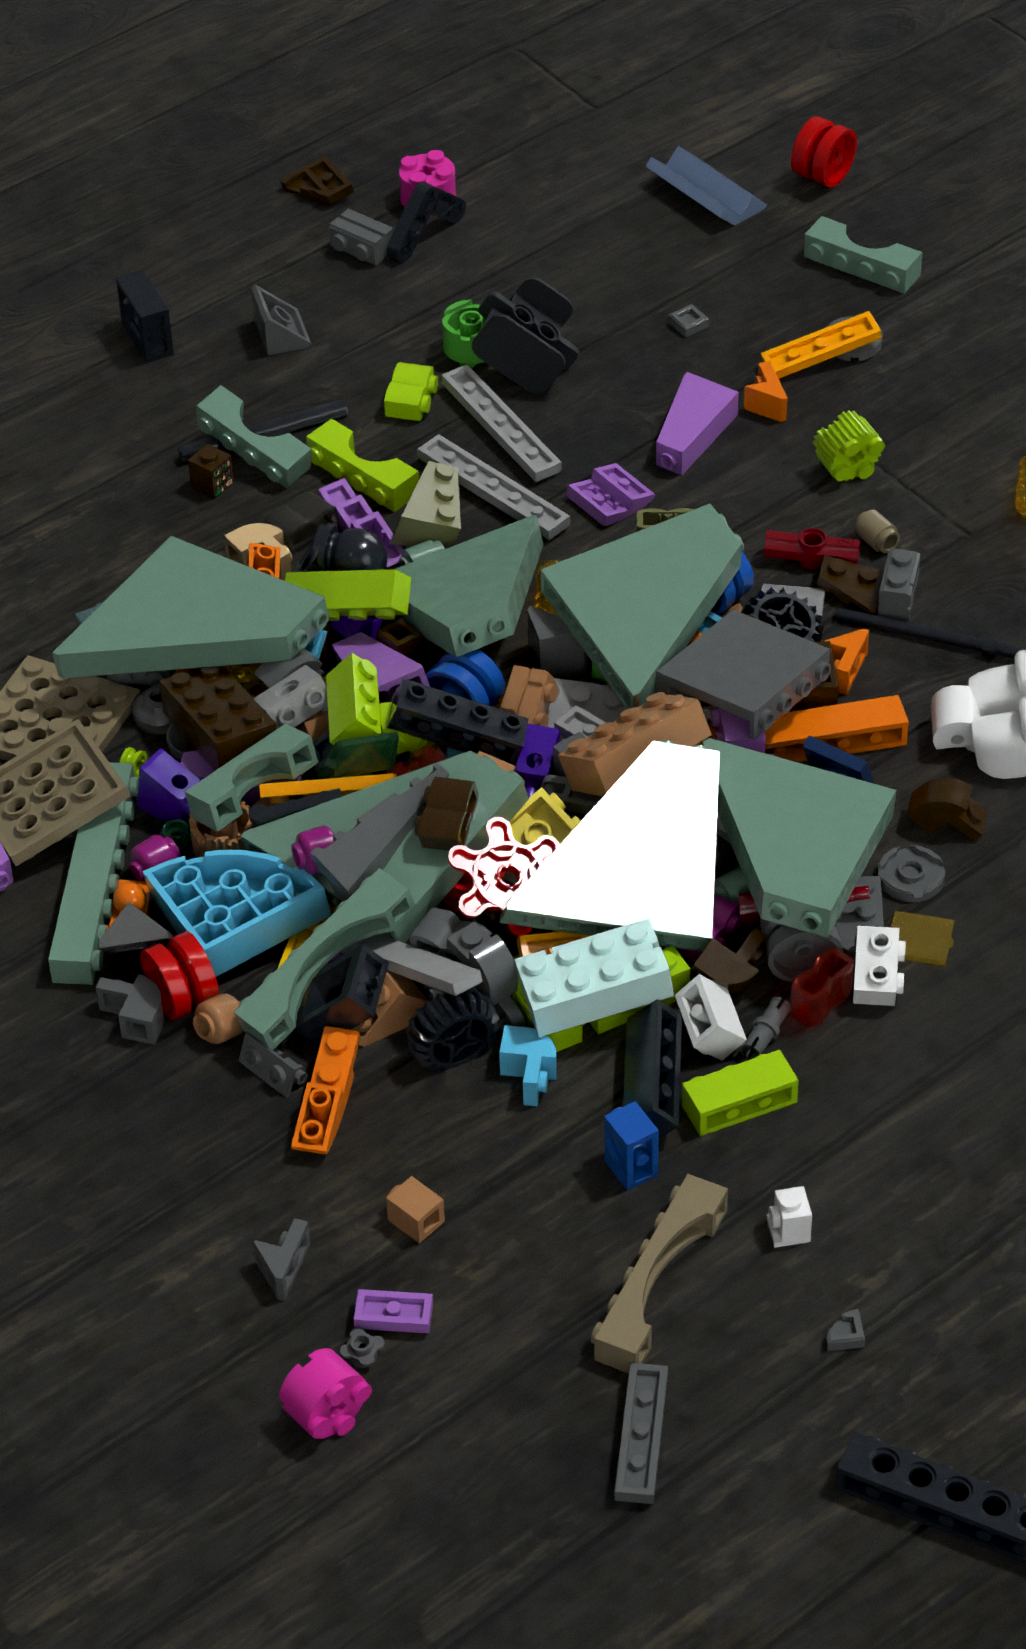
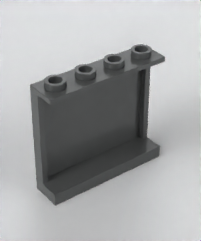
M732 610L656 671V693L664 692L667 695L675 696L683 692L750 721V738L754 740L763 731L769 729L783 714L788 713L803 697H807L816 686L827 680L831 672L830 649Z

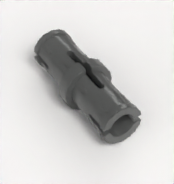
M772 998L763 1015L755 1019L752 1025V1032L740 1047V1052L745 1058L748 1057L753 1049L754 1053L750 1060L754 1059L764 1052L770 1041H775L780 1032V1025L791 1012V1006L786 1000L778 1010L777 1006L782 998Z

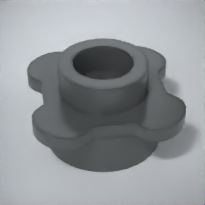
M361 1328L354 1329L350 1332L348 1343L341 1346L340 1355L344 1359H349L350 1363L356 1367H369L376 1362L378 1351L384 1348V1339L381 1336L373 1337L365 1333Z

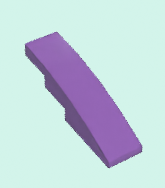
M345 478L318 489L317 497L342 531L350 528H362L375 533L388 553L386 570L399 565V558L402 557V546L391 544L394 534L378 511L373 513L363 496H356Z

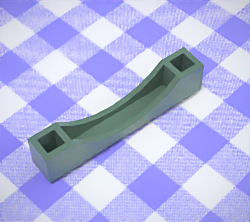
M381 868L372 876L364 879L356 892L347 900L341 902L336 911L323 924L318 925L311 936L299 948L294 949L289 954L287 960L275 972L267 975L263 984L257 990L241 1001L238 1008L234 1011L241 1029L245 1033H251L270 1049L274 1050L296 1028L297 1013L303 995L312 979L322 967L339 952L354 943L377 934L393 931L416 908L410 890Z

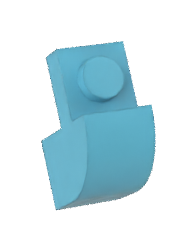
M504 1025L499 1052L500 1075L524 1077L523 1105L538 1106L540 1092L546 1093L548 1080H557L556 1049L554 1043L547 1035L539 1037L536 1029Z

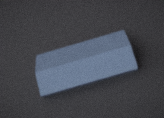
M679 146L666 165L653 157L650 158L646 165L651 171L734 226L761 212L767 206L766 203Z

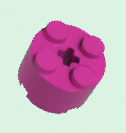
M432 150L428 154L406 156L401 159V166L399 168L400 199L404 207H406L414 188L420 182H427L456 196L455 166L448 158L444 157L442 151Z
M329 1348L319 1349L308 1355L312 1359L304 1367L297 1364L285 1378L279 1392V1400L284 1405L281 1407L313 1438L323 1439L336 1433L339 1436H344L354 1427L356 1421L354 1417L363 1403L370 1397L372 1387L334 1350Z

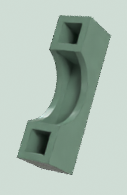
M823 216L805 233L804 257L904 294L921 276V251L898 243L879 249L859 246L848 238L846 234L847 225Z
M222 385L196 406L197 425L204 433L211 434L218 439L228 450H233L239 454L249 465L256 466L263 471L271 481L278 482L287 489L311 468V448L290 433L266 437L248 430L242 423L243 400Z
M284 724L185 791L192 818L218 832L243 815L240 802L250 789L270 780H294L318 763L311 736L288 724Z

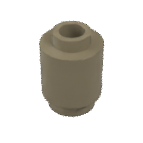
M869 510L863 512L856 519L855 533L875 551L888 553L890 549L898 545L900 535L897 532V528L878 511Z

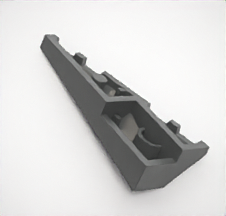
M436 763L433 765V771L423 780L416 777L410 781L411 788L403 794L393 793L357 818V824L349 832H337L333 835L334 842L324 849L316 847L310 852L317 870L328 877L336 896L343 901L347 900L359 889L364 879L372 876L379 868L382 870L385 868L414 827L417 817L423 814L425 809L423 797L426 787L431 786L435 776L449 777V773L440 764Z

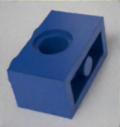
M634 1101L624 1107H618L605 1115V1163L628 1191L657 1177L659 1130L637 1102Z

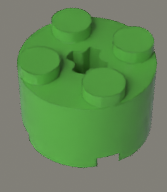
M462 300L450 305L445 310L444 317L442 318L443 350L450 359L459 362L461 367L467 364L470 368L485 362L478 358L472 350V341L486 320L478 312L480 305L472 304V300Z

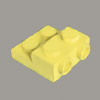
M541 787L529 797L528 801L509 823L513 838L520 844H532L544 835L554 837L561 844L581 820L576 816L571 819L563 811L566 806L554 792L549 795Z

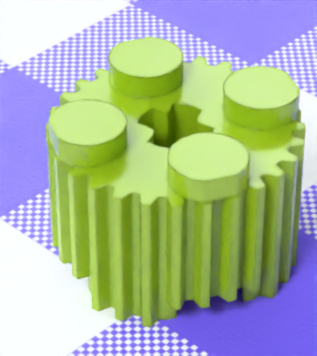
M843 411L841 415L837 416L839 420L833 421L832 425L829 424L828 429L823 427L817 430V435L814 436L815 440L812 441L813 445L817 448L815 450L816 456L837 481H848L855 477L867 479L874 473V463L878 462V457L882 455L881 452L884 450L885 444L865 418L859 417L855 411H847L846 413Z

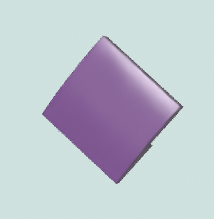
M617 463L594 468L591 479L569 484L566 491L567 497L603 526L614 524L636 513L650 503L655 496L651 490Z

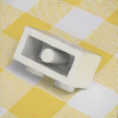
M857 926L854 1004L895 1006L896 994H903L904 973H897L898 962L905 961L906 941H899V928Z
M699 974L675 995L693 1047L702 1054H709L723 1061L747 1040L727 988Z

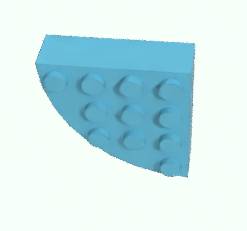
M214 850L205 852V857L186 860L185 856L142 871L153 902L177 934L189 931L196 937L209 958L215 976L230 970L332 915L324 887L311 874H308L303 869L299 870L297 866L292 868L282 863L281 858L270 854L247 850Z

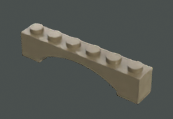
M690 1174L686 1175L681 1186L676 1185L673 1188L667 1211L659 1213L654 1224V1234L650 1240L645 1239L640 1247L637 1264L635 1267L630 1266L627 1269L623 1279V1288L619 1295L614 1294L611 1297L604 1322H598L594 1327L591 1343L594 1344L595 1361L629 1373L630 1363L643 1364L652 1348V1325L646 1324L644 1321V1310L650 1291L666 1265L681 1250L705 1235L713 1238L727 1212L728 1188Z

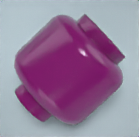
M322 825L297 834L295 843L291 845L294 862L299 870L304 869L311 875L320 873L310 852L316 847L324 849L334 842L333 835L335 834L328 826Z
M152 835L131 850L132 862L129 864V868L137 880H145L142 871L165 861L181 857V853L171 838Z

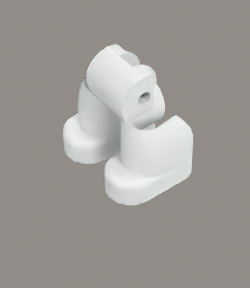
M1020 650L1015 655V664L994 667L978 672L969 678V686L951 685L940 689L934 694L931 699L933 744L936 750L966 747L969 751L975 752L977 765L986 774L1001 779L1026 777V650Z

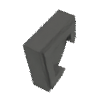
M859 1309L845 1312L829 1329L827 1351L865 1347V1336Z

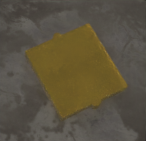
M895 911L891 928H899V941H906L905 960L946 966L949 948H952L954 940L951 938L954 920Z

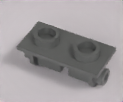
M245 1033L238 1061L284 1097L289 1098L292 1085H302L308 1078L303 1065L297 1064L289 1057L283 1059V1052L278 1048L272 1050L251 1033Z

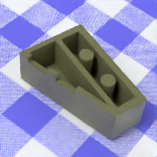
M428 461L400 518L391 544L412 547L428 540L433 542L439 540L445 549L455 545L461 530L458 467Z

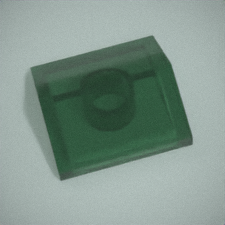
M392 732L336 741L317 774L318 779L342 778L394 769L399 742L398 733Z

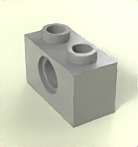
M304 665L254 698L276 722V730L284 724L296 727L328 706L327 687L320 674L307 665Z

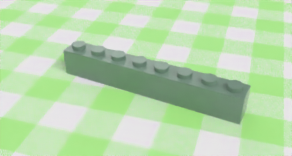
M109 762L126 785L131 796L123 800L119 805L97 816L88 824L78 828L48 959L52 983L93 985L96 971L102 970L103 952L99 948V940L108 930L106 923L112 916L114 906L112 895L119 884L117 872L124 867V850L122 848L123 845H128L130 829L128 821H133L135 815L133 797H138L139 777H134L133 763Z

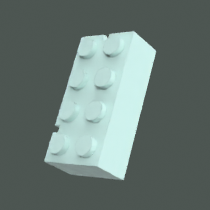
M649 918L553 947L552 954L546 955L545 950L514 959L520 987L539 1037L647 1005L655 1000L660 1001L674 996L670 969L662 949L659 947L658 939Z

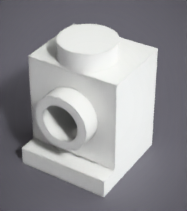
M804 1186L775 1190L774 1206H769V1214L766 1216L774 1248L811 1242L812 1213Z

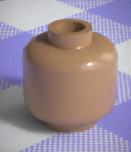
M219 994L200 1003L195 1010L193 1026L197 1035L211 1044H221L241 1034L243 1030L234 1014V1011L241 1002L229 994Z

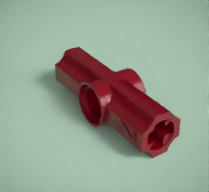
M807 528L801 531L800 534L767 530L764 557L797 560L800 566L809 570L821 568L824 555L858 564L861 541L827 537L825 532L818 528Z

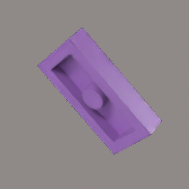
M358 1289L354 1329L429 1333L433 1309V1294Z

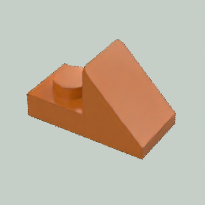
M770 361L758 363V376L754 377V384L744 387V409L779 422L787 421L788 398Z
M860 629L825 640L830 641L839 685L838 693L848 694L868 654L869 630Z

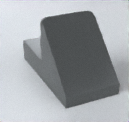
M294 1218L289 1231L282 1233L278 1246L257 1240L253 1242L256 1263L275 1296L281 1301L286 1300L310 1246L308 1221Z

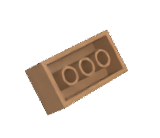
M658 692L647 697L646 703L623 711L620 714L621 718L616 721L599 725L594 729L595 733L589 737L572 741L568 744V749L558 754V757L572 791L604 796L653 741L669 740L676 743V745L692 747L712 734L698 699Z

